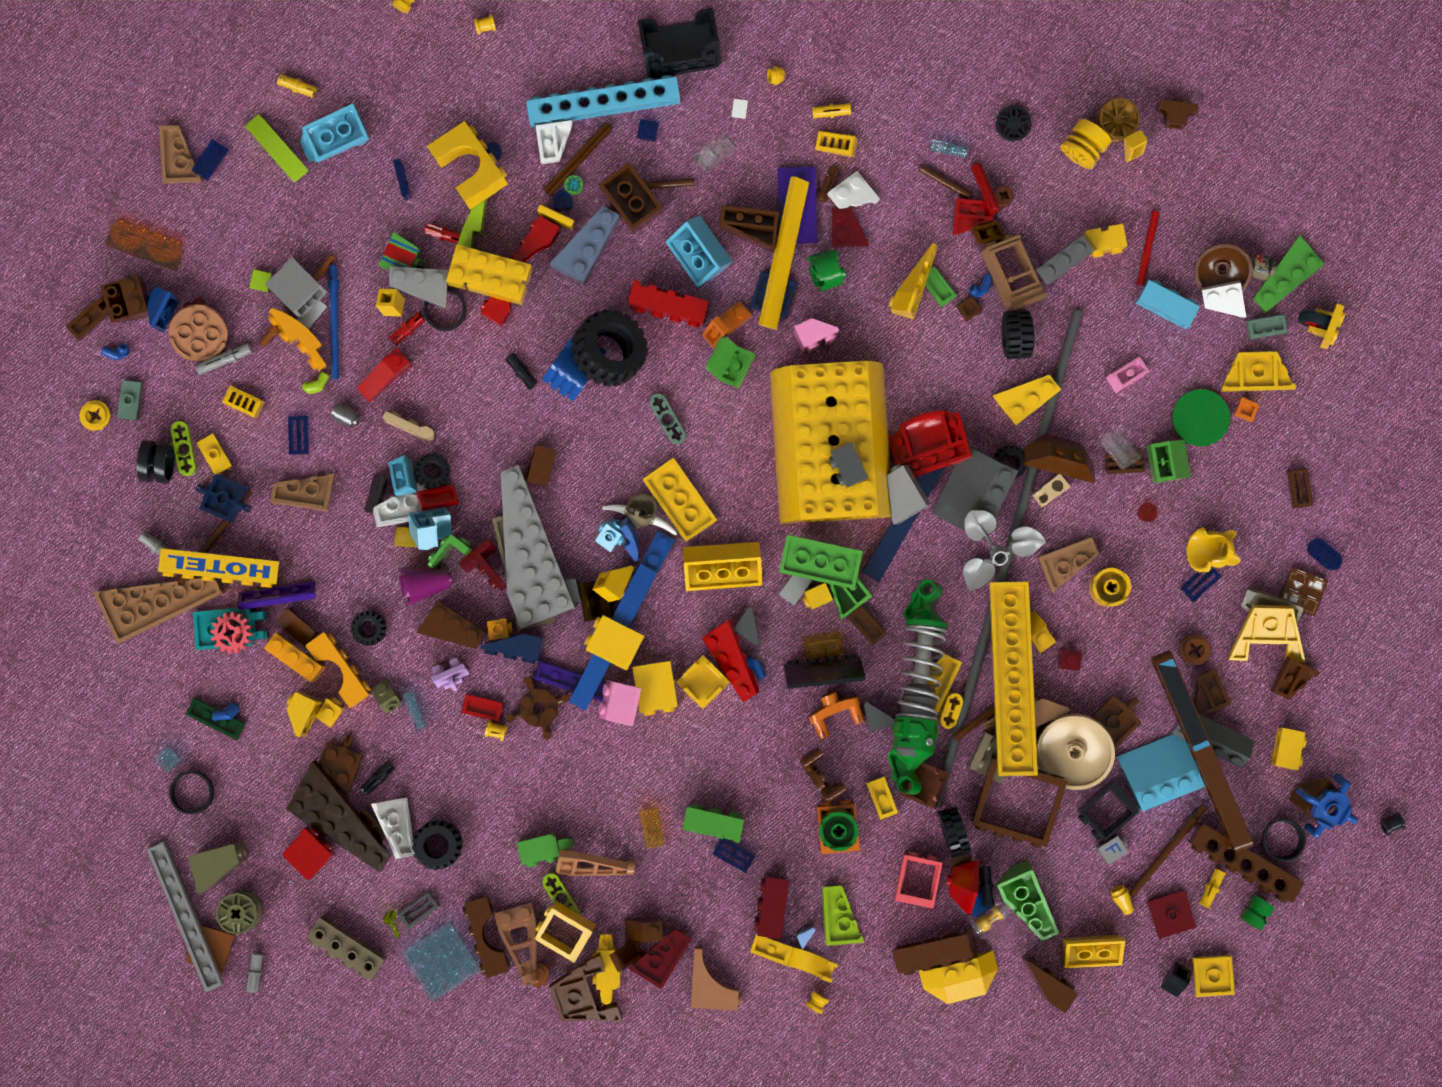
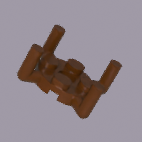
M526 677L524 683L527 684L529 692L521 699L520 711L508 714L506 719L511 722L523 718L531 726L542 727L543 737L550 739L552 738V732L549 724L557 716L558 705L568 702L570 696L564 694L555 697L548 690L536 689L533 678ZM535 703H543L544 711L542 713L534 711Z
M816 748L801 758L800 764L823 798L830 802L847 789L841 782L831 788L827 782L824 783L826 779L819 770L815 772L818 768L814 762L824 756L820 749Z

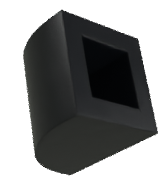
M1175 962L1165 975L1160 988L1178 997L1189 985L1192 971Z

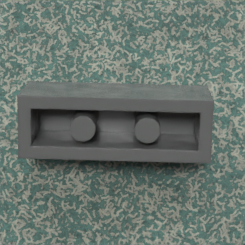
M1084 234L1036 271L1044 282L1050 285L1095 252L1097 248L1089 237Z

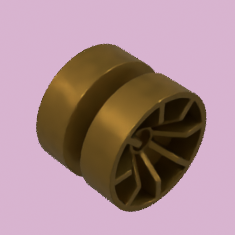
M1115 98L1108 101L1098 111L1095 124L1110 136L1111 143H1118L1124 141L1125 137L1136 131L1140 122V113L1132 101L1126 98Z

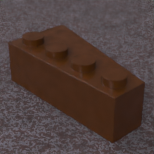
M972 927L965 929L966 932L959 935L956 932H952L943 936L944 939L941 940L940 937H933L925 940L923 944H921V941L895 947L892 950L897 973L911 975L918 969L929 971L934 969L933 966L940 964L941 967H947L952 965L954 961L960 960V963L971 961V958L978 950Z

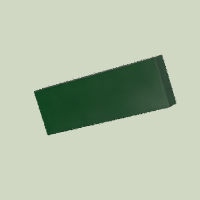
M196 697L193 698L185 715L234 740L239 739L246 722L236 717L230 720L213 721L212 711L221 710Z

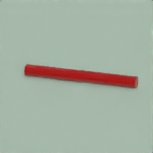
M1152 211L1136 283L1138 286H1144L1160 213L1158 211Z

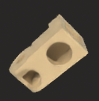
M1058 474L1032 496L1042 508L1071 486L1062 475Z

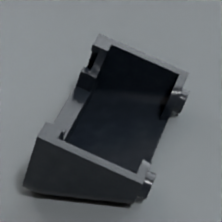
M713 8L699 10L695 14L694 22L658 27L657 22L651 18L638 20L646 73L650 78L710 70L720 66V43Z

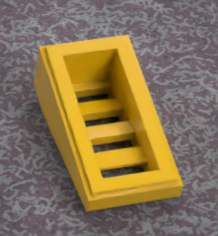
M1141 130L1124 138L1125 161L1127 163L1144 154L1147 137Z
M819 131L815 150L855 157L858 139L853 135ZM824 137H828L826 147H823ZM832 138L835 139L833 148H831ZM840 140H843L841 149H838ZM849 141V149L846 150L847 142Z
M229 386L222 401L223 404L255 419L258 418L265 403L263 400L232 386ZM234 391L236 392V395L232 403H230L228 401ZM242 395L243 397L239 405H235L239 396ZM246 398H249L245 409L242 408ZM255 401L252 411H248L252 402Z

